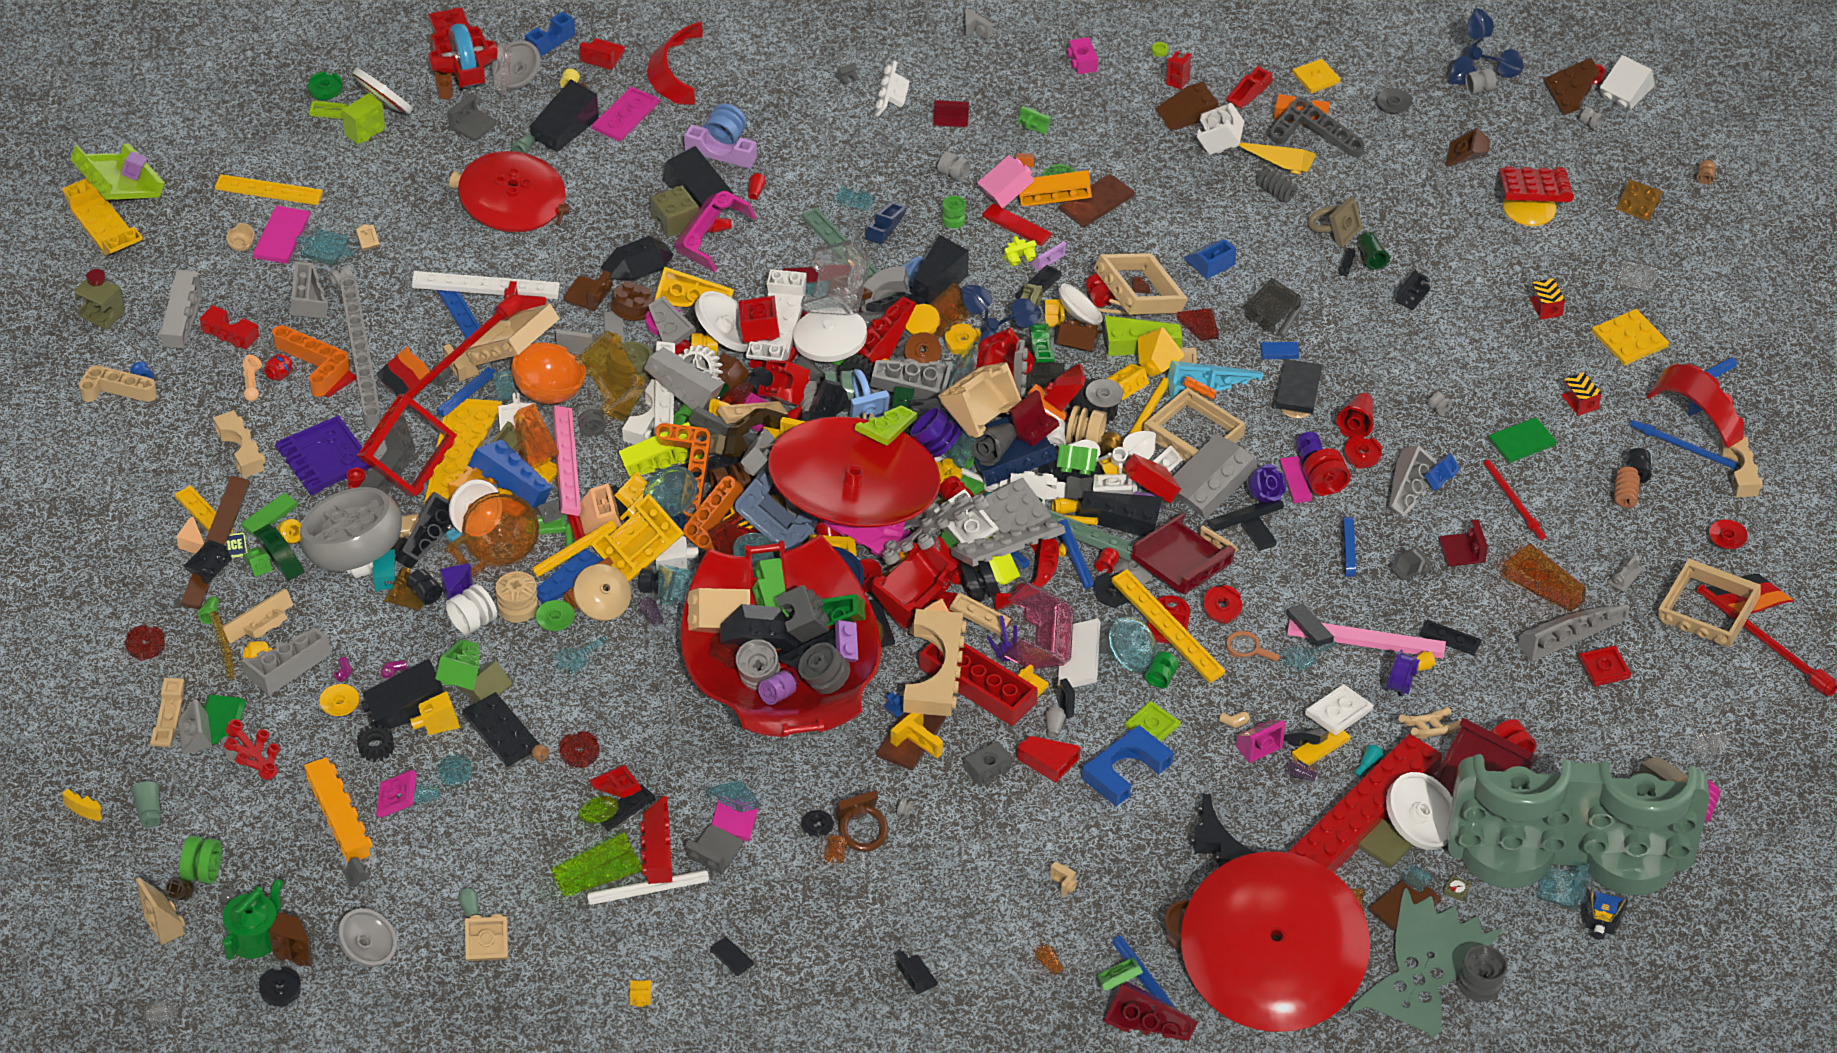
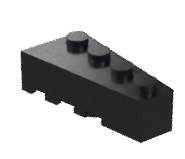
M1085 491L1079 516L1098 518L1097 525L1146 537L1147 534L1155 530L1163 497Z
M436 492L431 494L424 503L395 556L396 561L411 569L453 527L449 516V500Z

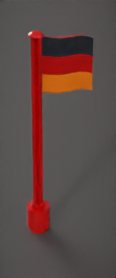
M515 294L508 295L495 307L496 314L431 371L407 346L377 372L379 379L396 396L398 394H407L413 398L495 324L503 319L508 321L523 305L521 299Z
M1759 573L1741 577L1761 585L1760 598L1751 614L1779 604L1793 602L1791 597ZM1702 584L1697 588V594L1703 595L1735 621L1748 600L1715 586L1706 587V585ZM1748 619L1746 620L1743 627L1806 674L1809 679L1808 683L1813 688L1829 697L1837 691L1836 679L1821 668L1813 670Z

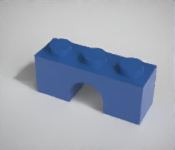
M562 11L550 19V28L546 33L537 27L525 35V41L532 43L538 49L541 57L575 35V20Z

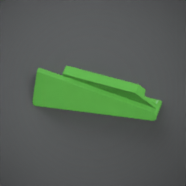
M781 559L761 560L754 568L757 581L753 585L752 590L758 606L779 607L776 597L786 593ZM780 607L789 619L787 608L784 610L783 607Z

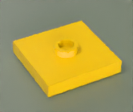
M1323 59L1297 67L1292 72L1310 93L1340 83L1338 75Z

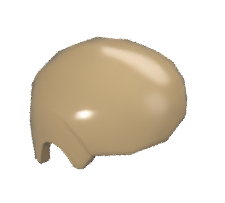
M237 223L235 228L229 229L226 241L233 250L238 252L246 251L252 247L255 233L250 225Z

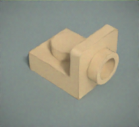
M365 224L356 229L355 236L358 238L362 251L379 247L380 244L374 225L368 226Z

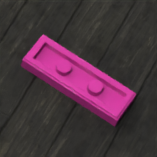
M1299 456L1280 458V465L1292 502L1312 501V495Z

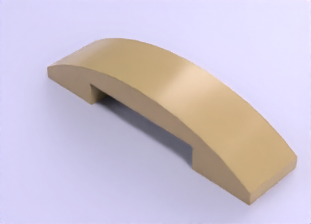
M164 678L161 691L162 700L157 724L153 728L151 746L171 747L174 742L178 727L177 721L180 718L182 709L184 679Z

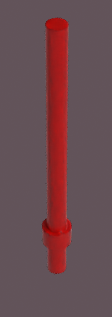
M1490 459L1485 460V467L1525 519L1527 527L1536 534L1539 540H1544L1546 535L1540 528V523L1530 515Z

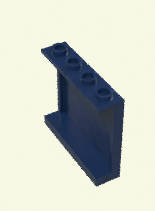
M1010 415L989 423L985 427L988 428L1003 423H1011L1013 426L1014 424ZM964 433L963 437L965 440V444L968 451L970 452L968 441L971 436H968L967 433ZM1016 437L996 464L985 466L979 463L980 460L976 457L973 459L988 487L1011 478V473H1024V471H1029L1057 460L1054 445L1050 444L1047 437L1043 438L1033 447Z

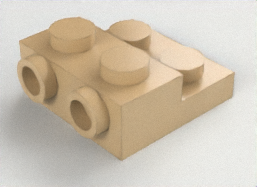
M493 914L490 917L482 918L480 915H472L465 919L466 961L508 959L507 916L503 917L502 914Z

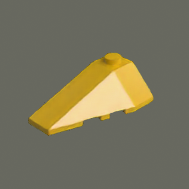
M1242 142L1238 145L1284 169L1290 170V174L1301 175V172H1308L1316 157V153L1304 149Z
M664 267L654 301L664 296L674 307H695L697 299L704 292L716 291L732 298L734 289Z

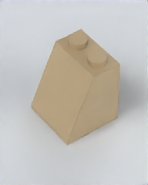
M698 588L689 591L687 598L689 604V615L687 618L689 631L720 634V624L741 604L750 605V590Z

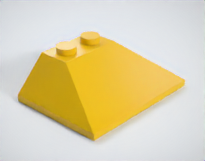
M647 494L635 505L638 511L610 536L604 531L590 543L603 559L611 558L613 561L612 566L621 571L628 582L634 579L641 572L642 568L649 566L685 535L650 494Z

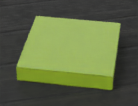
M1150 701L1126 721L1124 727L1133 730L1140 725L1162 742L1181 725V721Z

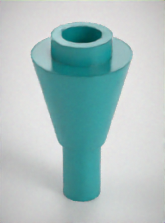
M1367 745L1360 766L1354 772V775L1361 778L1367 769L1384 758L1383 751L1379 746Z

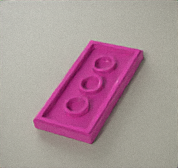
M631 86L591 125V129L621 142L660 103V99Z
M275 206L253 252V258L288 264L311 216L310 211Z

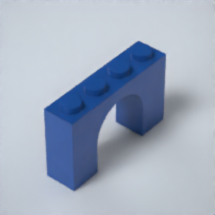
M1138 725L1133 730H1129L1120 740L1114 741L1108 749L1101 751L1091 762L1085 763L1082 768V780L1117 807L1131 796L1132 785L1113 769L1112 766L1117 761L1125 758L1138 759L1160 774L1173 764L1174 752Z

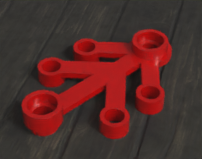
M238 719L229 721L225 732L231 737L226 739L224 747L229 751L238 752L235 757L236 763L257 769L259 776L265 780H271L276 777L278 768L274 762L280 751L279 745L275 743L269 744L267 760L262 756L264 743L269 737L268 731L264 729L258 730L255 736L257 741L254 746L243 732L242 722ZM238 737L244 746L238 745L235 738Z

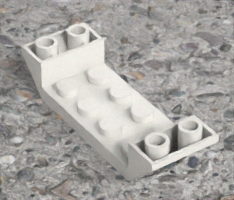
M770 270L767 280L768 296L775 295L780 337L772 341H750L746 358L778 361L789 359L794 342L793 330L800 320L805 302L806 273Z

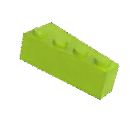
M1105 316L1104 333L1108 356L1139 354L1137 338L1161 327H1164L1177 346L1182 348L1180 324Z

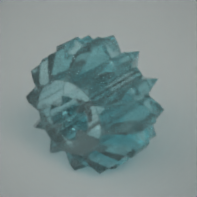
M457 753L454 756L448 754L447 758H441V764H438L439 778L441 781H444L446 786L452 783L453 787H455L456 783L463 786L464 781L469 782L470 776L473 773L470 759H466L464 754L458 756Z

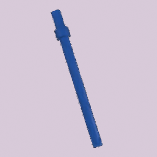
M1636 420L1631 421V427L1643 431V434L1647 436H1655L1732 469L1737 465L1735 461L1657 430L1653 425L1648 423L1645 425Z

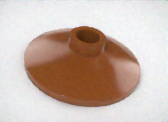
M916 333L905 344L906 358L914 359L918 363L937 362L941 356V344L931 333ZM920 346H925L926 350L920 351L919 348Z

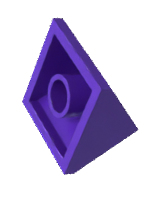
M468 563L440 569L445 602L457 594L462 595L463 590L469 589L473 585L471 565Z

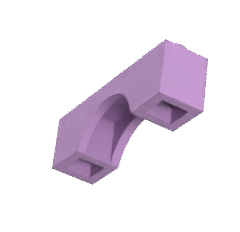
M691 125L684 135L685 151L696 146L704 157L749 169L757 158V144L755 141L740 138L734 144H724L714 139L708 129Z

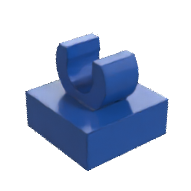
M892 691L886 696L888 702L883 706L888 713L898 718L904 713V697L900 694L895 696Z

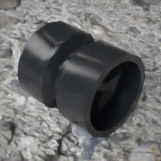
M756 367L749 374V377L741 383L740 391L746 398L751 392L757 395L759 386H770L773 376L765 368Z
M1644 448L1630 450L1626 456V465L1637 469L1640 477L1639 483L1649 481L1652 475L1650 452Z
M642 568L639 582L640 593L651 594L655 591L659 595H668L670 570L659 569L655 572L653 568Z
M425 569L414 571L406 582L407 587L424 605L436 602L443 592L441 585Z

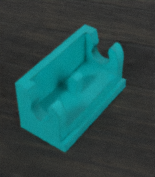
M395 549L389 550L382 557L373 561L375 592L393 588V583L386 584L385 582L395 580Z

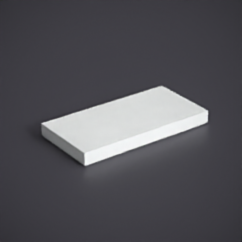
M1098 618L1062 626L1058 688L1060 680L1067 678L1072 687L1097 682L1101 623Z

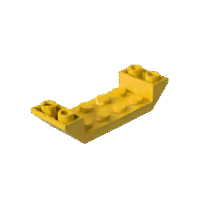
M87 178L62 188L71 212L105 256L143 240L135 227L129 228L109 201L104 199Z

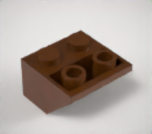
M1069 319L1066 322H1061L1057 344L1095 351L1102 334V330H1098L1097 325L1085 323L1084 326H1080L1081 322Z
M279 912L269 930L273 956L279 960L293 961L299 966L307 965L311 967L313 960L310 941L300 919Z

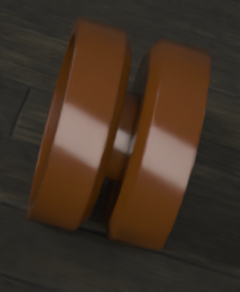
M1188 899L1175 902L1168 908L1165 914L1166 941L1173 949L1182 952V922L1190 901Z

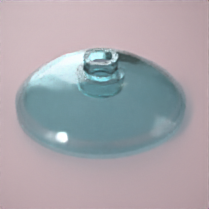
M667 467L657 472L648 481L643 498L650 494L669 517H674L684 512L694 501L698 489L697 480L693 473L685 467Z
M1122 617L1111 626L1109 641L1117 660L1133 672H1146L1158 653V644L1150 628L1134 617Z

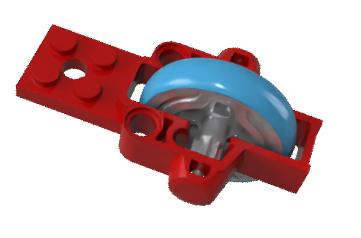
M462 7L430 13L429 20L435 33L432 36L433 51L428 53L431 70L442 73H455L460 88H470L476 84L485 83L483 66L498 58V49L495 41L485 40L479 27H470Z

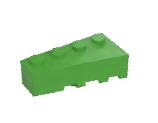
M460 639L441 656L435 679L440 680L444 685L451 686L453 684L474 690L479 670L480 644Z

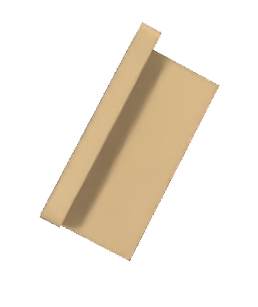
M450 344L443 346L444 358L454 351ZM466 352L449 365L459 381L479 374L478 369L469 360L470 358Z

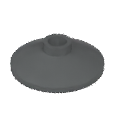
M1388 88L1378 94L1377 103L1385 111L1400 113L1411 107L1412 98L1402 89Z

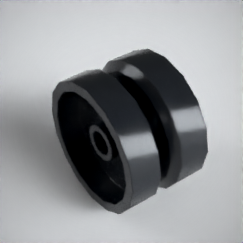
M978 561L979 570L977 571L973 566L965 562L961 563L965 575L963 578L974 600L978 602L985 601L984 587H986L991 597H995L996 593H1001L989 561Z

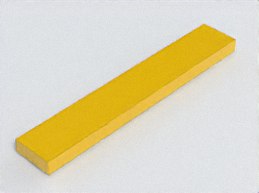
M220 174L215 185V190L318 205L323 195V190L222 174Z

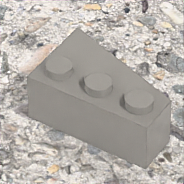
M295 261L290 315L327 318L328 301L324 297V291L320 286L314 264Z
M766 428L750 443L740 461L744 466V470L752 476L758 475L761 470L766 473L769 472V455L776 439Z

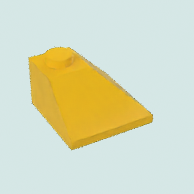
M1164 327L1137 338L1139 364L1145 367V371L1150 377L1163 373L1170 368L1171 361H1179L1185 356Z

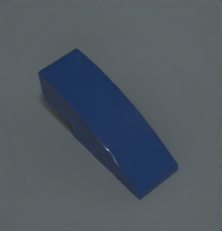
M892 201L876 213L875 221L867 226L865 239L882 245L903 218L907 207Z

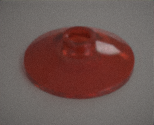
M749 382L739 384L723 394L720 401L730 405L743 404L746 402L745 398L753 391L754 386Z

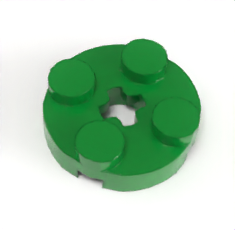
M327 72L316 73L309 79L310 82L307 84L308 92L319 101L335 98L343 91L342 79L333 72V75L327 74Z

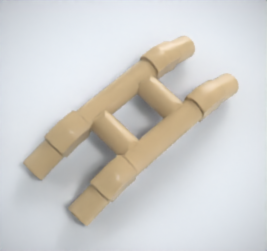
M1449 707L1437 710L1431 714L1414 717L1402 714L1398 718L1406 726L1416 725L1418 728H1412L1411 734L1419 739L1443 734L1449 735L1461 728L1459 725L1461 720L1444 726L1439 722L1443 717L1451 714ZM1429 722L1434 728L1430 729L1425 723Z

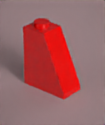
M1135 453L1123 467L1130 479L1155 495L1163 497V500L1171 503L1181 490V487L1166 467Z
M1029 736L1018 745L1017 760L1056 783L1080 759L1081 747L1075 744Z

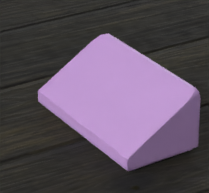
M1063 241L1041 254L1030 264L1040 271L1046 265H1050L1065 256L1066 242Z

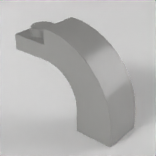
M906 266L881 270L865 282L863 286L873 292L870 299L860 301L862 314L865 315L867 321L871 322L875 319L876 311H867L866 304L879 300L890 293L907 292L909 275Z

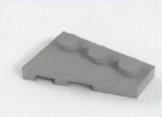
M664 296L648 305L662 342L675 343L677 345L696 332L695 327Z

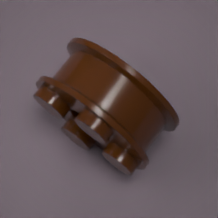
M625 281L614 289L611 309L617 316L631 321L643 320L649 311L648 305L653 302L651 290L642 285Z

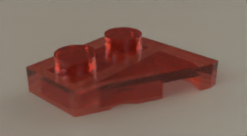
M1211 308L1177 312V320L1200 341L1219 339V332Z

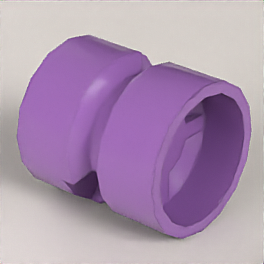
M780 671L772 677L761 681L758 687L759 695L765 703L769 705L776 704L795 693V679L787 671Z

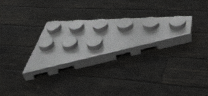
M1048 521L1046 525H1032L1023 531L1016 529L1006 535L995 534L990 539L979 538L974 543H959L957 547L951 548V554L953 557L974 567L979 565L978 561L988 562L992 560L993 555L1004 556L1025 548V544H1037L1038 539L1046 540L1064 534L1065 526L1057 521Z

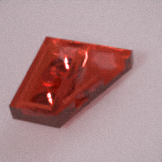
M734 513L707 531L716 551L740 556L741 546L739 541L741 539V531H738V520H741V515L739 513Z

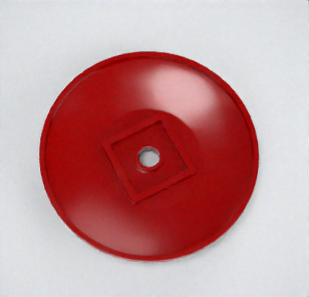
M516 151L494 152L477 158L464 169L458 186L460 201L465 210L474 219L488 227L506 232H526L545 226L559 214V205L565 203L566 197L564 182L551 165L536 156Z

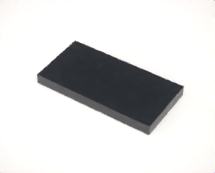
M1286 359L1276 408L1313 413L1322 364Z

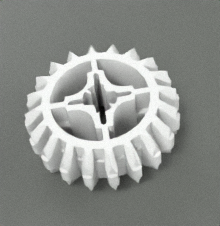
M701 345L697 347L691 346L690 350L684 349V354H678L687 364L693 359L692 364L697 366L696 369L700 368L704 370L701 372L710 373L713 379L721 380L718 374L723 373L722 370H719L722 363H717L720 357L714 356L715 351H710L709 347L703 348ZM703 358L707 360L709 368L706 367L705 360H703Z

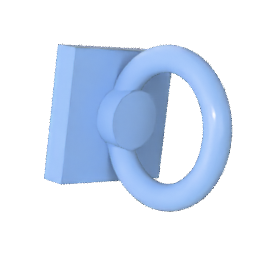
M859 369L854 370L852 382L854 384L855 398L851 399L850 417L860 416L862 418L864 412H866L867 418H869L871 413H874L873 417L876 418L883 416L884 412L888 411L889 394L887 390L871 394L864 373Z

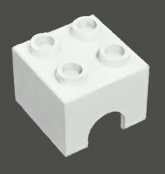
M1232 103L1201 114L1200 121L1205 131L1201 132L1198 129L1197 138L1209 155L1221 153L1225 149L1235 148L1240 144L1244 120Z

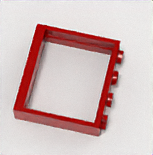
M398 394L357 456L406 495L416 496L423 491V485L426 480L433 476L435 467L444 460L446 451L454 445V439L457 434L407 394ZM406 406L410 407L445 435L412 485L408 484L373 456Z

